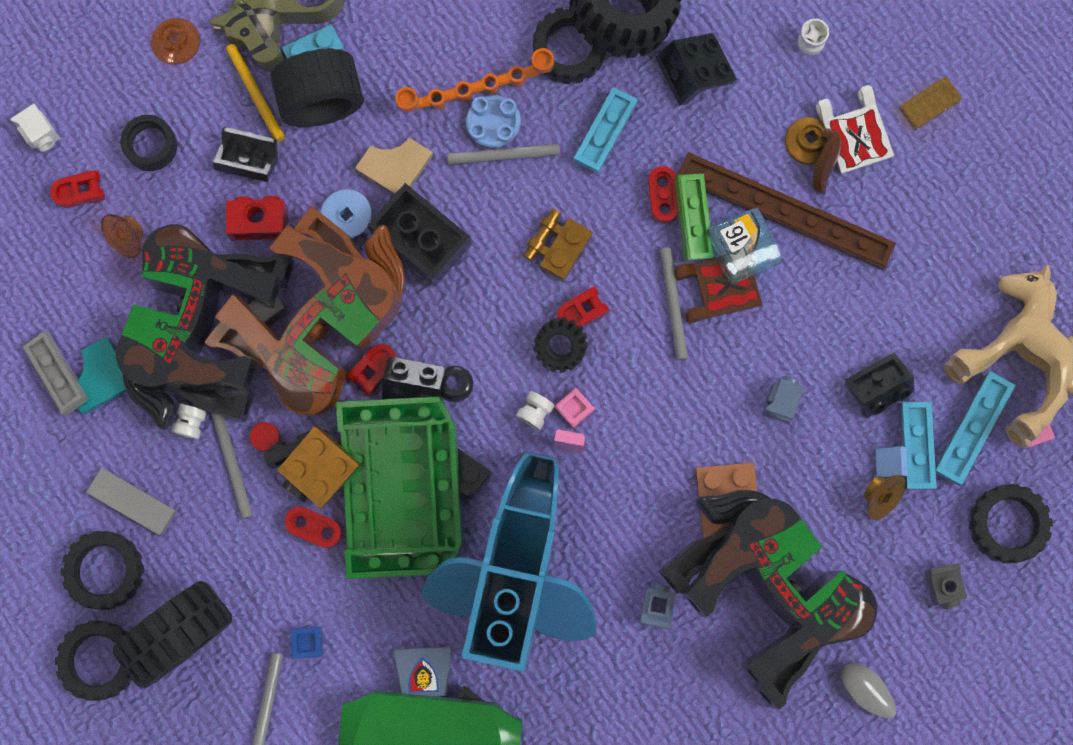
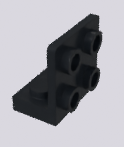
M713 33L673 40L656 57L679 106L688 104L702 90L733 84L737 80Z

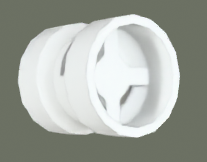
M810 19L803 24L798 37V47L803 53L815 55L823 50L829 36L827 24L820 19Z
M530 391L526 397L527 403L518 410L515 416L525 424L540 431L544 425L546 414H550L555 405L545 397Z
M179 404L177 408L178 418L172 424L170 432L199 440L201 433L199 429L200 423L205 420L207 412L196 407Z

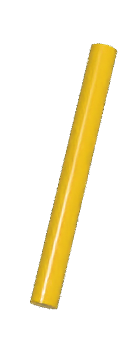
M236 44L228 45L225 49L272 137L277 140V143L283 141L285 136Z

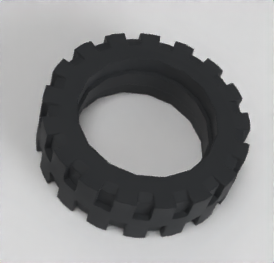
M563 7L558 8L556 12L546 14L543 21H539L533 34V53L540 48L547 49V40L553 31L566 26L575 27L576 21H573L570 15L571 7L564 10ZM592 43L591 54L586 60L575 65H564L554 60L553 69L548 73H544V75L548 74L550 79L556 82L558 80L563 81V84H570L573 81L581 83L584 78H591L595 75V71L601 68L606 51L605 53L598 51V47Z
M1018 484L1000 485L988 490L976 500L975 506L970 511L971 521H969V529H972L973 535L971 537L973 542H977L978 549L983 554L990 556V559L1006 564L1019 563L1036 557L1039 552L1045 549V544L1052 535L1050 527L1053 526V520L1049 518L1048 513L1050 509L1048 505H1044L1042 502L1043 498L1038 493L1034 494L1031 492L1032 489L1026 486L1020 487ZM1008 499L1018 501L1024 505L1032 515L1034 523L1033 534L1029 541L1023 546L1013 549L1003 547L995 542L989 533L987 525L988 513L991 508L999 501Z
M94 531L89 535L81 536L77 543L73 542L69 547L68 555L65 554L62 562L65 563L64 568H61V576H64V582L62 583L65 590H68L69 596L74 601H77L83 607L91 609L111 610L126 604L129 598L132 599L135 596L137 587H140L143 581L141 576L144 573V565L141 563L142 555L137 551L136 545L132 541L113 532ZM109 546L122 554L126 565L125 577L117 590L110 594H93L84 587L81 581L80 567L89 551L96 547Z
M88 621L85 624L75 626L73 631L66 633L63 643L58 645V657H55V665H58L56 674L58 679L62 680L64 689L73 693V696L88 701L113 698L119 695L122 690H126L130 685L131 678L121 664L117 674L111 681L103 685L93 686L84 683L78 677L74 668V657L82 642L92 636H104L116 643L128 632L124 631L121 626L110 622Z

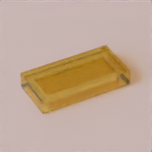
M947 76L902 104L899 110L916 131L959 103L962 97Z

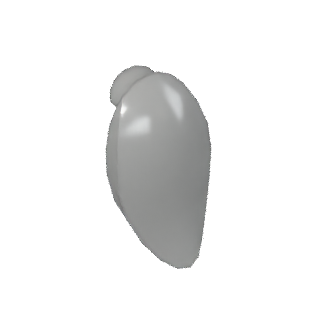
M858 663L845 664L841 668L840 674L843 685L857 704L872 714L883 718L895 716L896 706L882 679L874 671Z

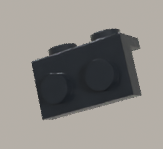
M223 127L221 131L222 143L213 160V169L268 182L278 160L277 140L238 129Z
M389 357L382 378V399L441 397L445 368L438 365Z

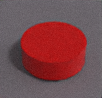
M261 422L252 428L250 441L257 450L269 452L271 446L280 442V433L273 424Z

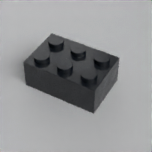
M406 183L403 184L368 224L371 234L380 225L387 226L392 244L399 258L434 287L472 246L471 238L467 233Z

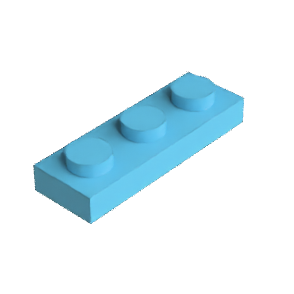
M613 87L578 149L574 162L599 174L635 109L638 99Z
M902 402L900 404L902 446L906 447L908 476H904L906 481L905 490H934L937 486L932 402Z

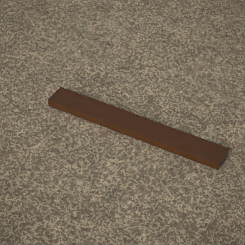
M690 152L687 153L678 175L704 173L706 193L753 212L758 216L881 270L885 269L896 244L895 242Z

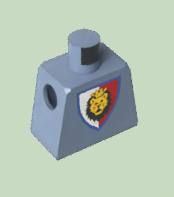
M452 647L394 650L401 692L426 696H447L453 652Z

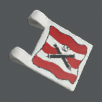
M870 85L864 86L858 91L857 95L863 106L861 109L834 117L829 99L820 100L816 105V111L823 123L824 129L829 128L833 132L837 130L841 137V150L836 161L840 174L894 157L876 106L874 92Z

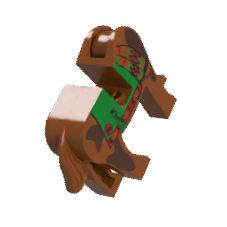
M311 206L294 228L289 225L284 228L270 246V249L280 256L292 257L308 263L319 274L325 287L317 292L300 309L288 325L281 339L277 337L240 296L233 294L215 316L220 321L219 324L204 341L212 348L227 349L238 357L252 358L257 363V366L268 370L281 402L289 410L303 415H318L332 409L340 399L349 373L348 370L314 344L316 340L321 341L330 329L328 324L356 346L367 349L397 316L401 308L404 288L403 265L392 244L387 226L380 225L365 243L368 260L358 250L350 235Z

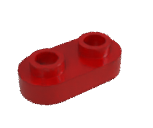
M659 166L653 169L648 179L651 215L657 222L664 224L674 221L678 215L674 181L676 174L667 166ZM664 179L667 185L661 187L657 184V181ZM662 206H666L669 208L670 212L667 214H663L660 212L659 208Z
M300 506L292 508L286 514L285 527L291 534L323 548L334 547L341 540V527L333 519ZM299 517L306 519V524L303 527L296 525ZM330 528L332 536L329 539H324L323 531Z

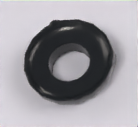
M455 365L445 368L441 388L442 398L450 402L459 403L469 397L474 385L469 371ZM453 375L460 376L463 379V386L459 390L449 389L447 386L449 377Z

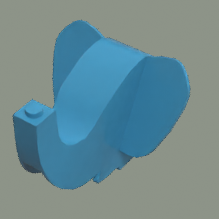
M532 452L525 453L512 473L496 517L493 519L484 561L462 557L450 558L435 568L424 582L422 597L429 605L445 614L470 617L461 658L524 672L527 667L535 630L570 642L588 639L596 633V616L585 593L569 581L547 576L555 534L559 482L558 458Z

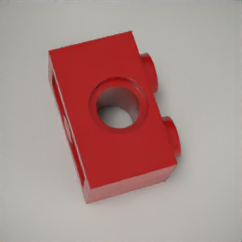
M239 196L235 197V200L226 201V234L231 241L276 240L288 225V207L280 197L264 196L263 200H252L250 197ZM255 213H264L261 221L251 222V217Z

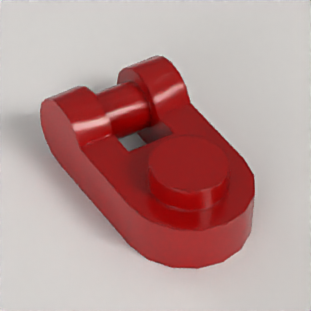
M96 170L61 178L55 181L50 189L52 200L63 208L105 200L104 191L99 186L101 181L100 174ZM87 184L89 191L81 192L80 186Z
M594 286L564 303L557 312V320L561 319V317H567V321L573 319L576 321L575 325L585 327L610 312V309L606 303L601 302L598 297L600 293ZM589 302L593 310L586 313L582 305Z
M375 345L348 373L347 378L352 383L356 382L362 387L361 391L366 396H370L382 382L388 358H396L395 352L388 345ZM368 367L375 372L370 379L364 374Z

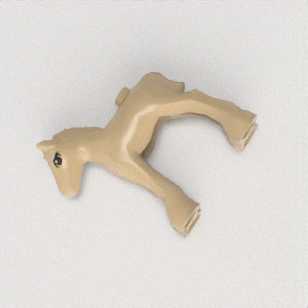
M1049 265L1044 266L1039 272L1035 270L1031 273L1001 277L998 289L1001 293L1024 303L1022 312L1010 320L998 338L987 347L982 349L962 348L951 355V360L943 366L945 373L956 384L963 385L970 378L985 371L1003 355L1016 351L1025 361L1045 372L1046 396L1041 407L1036 412L1019 415L1005 428L1009 439L1023 449L1035 440L1045 427L1051 424L1057 411L1067 402V393L1073 395V336L1066 338L1051 322L1054 316L1057 292L1054 283L1049 280L1051 274Z

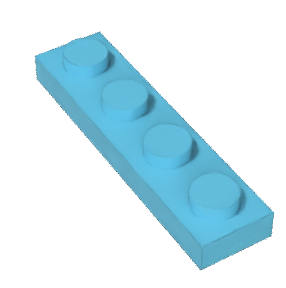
M991 371L986 374L935 468L936 474L958 486L963 484L1015 388V384Z

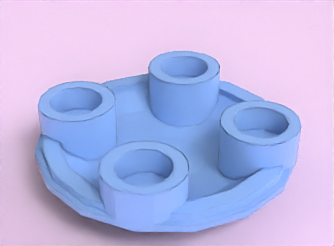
M498 95L475 98L466 116V129L471 138L478 144L490 148L501 147L511 142L518 134L521 125L520 112L516 107L515 101Z

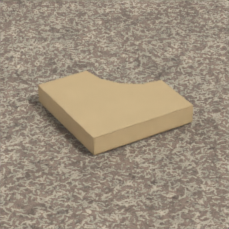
M408 138L401 146L393 149H378L370 146L355 167V170L394 195L404 183L412 187L432 158L433 152L411 138Z

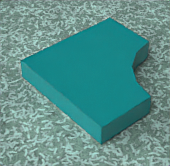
M108 337L81 350L84 366L78 381L89 398L88 401L78 407L83 415L127 392L123 382V373L116 361V350Z

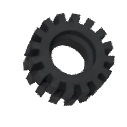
M561 317L559 320L554 318L550 322H546L538 331L534 339L535 346L533 349L538 354L536 359L543 361L542 366L545 369L549 366L551 367L550 371L560 370V373H563L567 369L569 371L574 369L584 358L588 348V342H586L587 334H583V327L575 325L576 321L573 319L567 321V317ZM564 335L569 338L572 346L571 351L565 355L556 354L550 346L553 336Z

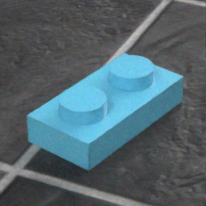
M332 24L282 47L287 59L293 55L315 49L333 48L344 50Z

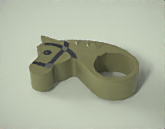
M235 0L227 13L212 18L209 22L213 25L214 30L225 32L231 44L236 43L247 48L262 70L272 72L274 67L284 60V55L278 46L281 25L328 22L340 13L345 0H327L322 5L316 7L303 6L296 0Z

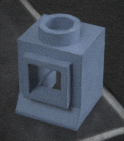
M782 376L778 383L774 382L766 402L769 406L765 408L762 414L790 423L794 419L805 387L798 385L799 381L792 377Z
M653 583V588L645 589L639 624L670 629L676 593L670 592V586ZM653 597L667 599L665 614L650 611Z

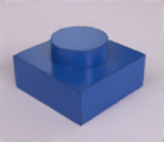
M322 627L291 629L292 659L323 657Z

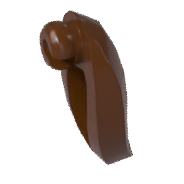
M826 128L821 134L820 141L826 145L818 158L813 173L814 191L825 194L827 181L841 150V137L837 130L833 132L829 128Z

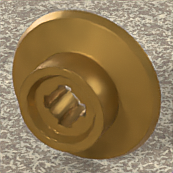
M814 117L800 118L787 129L785 147L788 154L795 161L805 165H816L826 145L820 141L821 134L825 130L820 119ZM811 134L816 141L809 143L805 137Z
M893 475L886 479L883 476H878L868 484L864 492V499L868 502L867 513L872 520L884 518L898 505L906 488V481L903 476Z

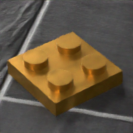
M316 425L277 471L322 509L361 464Z

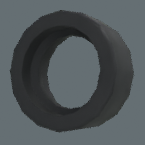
M145 114L135 117L126 124L121 132L120 144L122 152L135 167L143 171L163 169L172 162L177 153L178 143L175 133L165 120L156 115ZM156 128L160 130L165 137V146L162 151L150 158L138 156L133 148V141L136 136L145 129Z

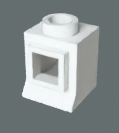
M32 104L10 119L18 127V131L32 149L37 148L40 152L47 151L60 139L47 118L39 111L35 104Z

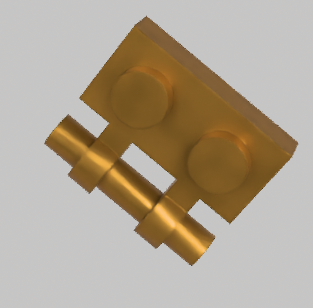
M552 208L548 216H544L539 223L541 227L535 237H531L526 244L528 248L523 257L532 262L537 254L543 256L544 259L540 264V268L565 281L592 237L593 231L568 218L563 227L558 225L556 222L561 213ZM551 232L557 238L552 246L548 248L543 243Z

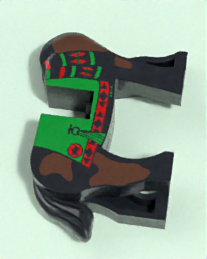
M178 224L160 227L146 238L142 246V277L158 291L181 296L177 305L179 315L176 316L133 305L117 345L116 361L123 373L124 386L130 398L152 418L159 429L166 430L171 423L175 411V403L170 396L183 398L207 413L246 423L254 397L249 392V388L257 363L252 358L245 356L230 360H211L199 356V353L211 331L217 311L220 290L228 289L274 309L279 289L287 288L294 265L292 257L280 255L258 257L250 254H215L190 229ZM221 388H230V389H237V390H236V391H226V390H223V389H221Z
M736 490L718 496L699 497L696 500L697 507L711 523L723 524L722 527L705 538L692 541L660 568L658 572L676 594H682L701 617H708L714 611L717 599L726 584L738 574L746 572L752 585L765 603L790 626L785 635L740 663L755 681L753 686L771 708L780 710L786 705L787 696L792 685L806 672L822 646L861 638L872 629L877 616L875 595L867 585L843 571L825 572L804 591L796 582L786 579L822 548L797 512L786 502L771 499L763 493L752 490ZM700 572L699 575L695 578V580L689 585L693 576Z

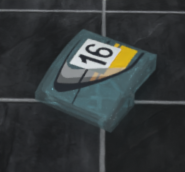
M758 207L707 229L706 234L720 256L718 263L731 285L781 264V258L775 241Z

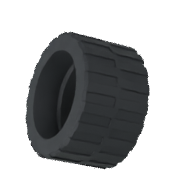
M315 49L293 55L276 65L270 74L282 122L289 126L314 127L334 123L354 114L364 102L353 56L341 49Z

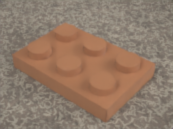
M754 463L695 469L698 498L702 496H718L736 490L757 491ZM700 510L702 535L705 538L716 532L723 524L711 523Z

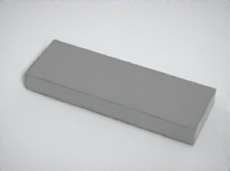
M44 330L22 346L62 415L67 416L89 400L50 332Z
M102 467L86 492L160 536H163L177 513L175 509Z

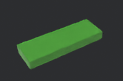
M704 173L675 176L674 181L684 261L714 258Z

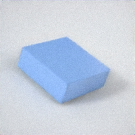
M898 446L876 449L877 477L908 476L906 447Z

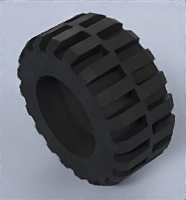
M570 0L569 5L571 7V19L576 21L575 28L579 34L583 33L585 35L584 40L591 45L593 43L598 47V51L602 53L608 51L614 57L620 58L621 55H626V58H636L638 53L640 56H644L662 45L680 13L681 0H639L646 10V13L639 15L624 13L616 9L608 0Z
M204 581L196 582L160 606L125 634L113 646V655L137 687L148 688L227 628L233 621L232 613L209 583Z

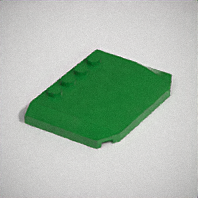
M441 397L336 402L338 432H341V447L361 464L344 483L347 548L345 549L346 579L430 575L445 560L457 558L463 544L456 423Z
M372 691L366 693L363 697L343 702L339 745H520L523 720L504 711L503 707L495 702Z

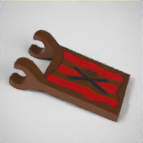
M729 256L698 263L678 265L674 270L676 280L679 281L696 276L704 307H695L687 311L685 317L689 324L762 306L751 261L744 271H738Z

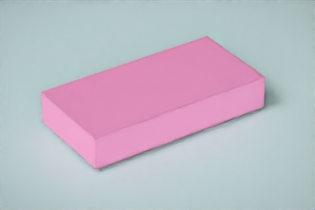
M556 430L554 448L583 454L584 434Z

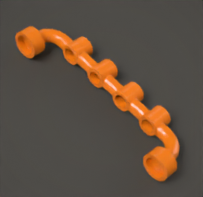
M540 48L533 53L531 66L525 68L513 66L507 73L497 76L489 73L482 80L472 83L461 81L456 84L455 88L444 91L433 89L427 96L419 98L414 89L404 87L396 93L395 101L398 108L403 112H412L415 109L430 106L435 110H440L445 107L447 101L458 99L461 102H468L473 94L482 91L493 95L498 92L500 86L510 83L515 87H521L525 84L526 79L541 73L550 72L554 67V56L550 50ZM515 74L522 75L520 79L513 78ZM490 81L495 82V85L492 87L486 86ZM462 89L468 90L464 95L459 93ZM435 97H441L439 102H433Z

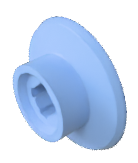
M349 189L339 190L331 194L324 201L321 208V213L350 235L351 238L365 231L372 215L368 200L361 193ZM350 211L353 216L344 221L341 215Z

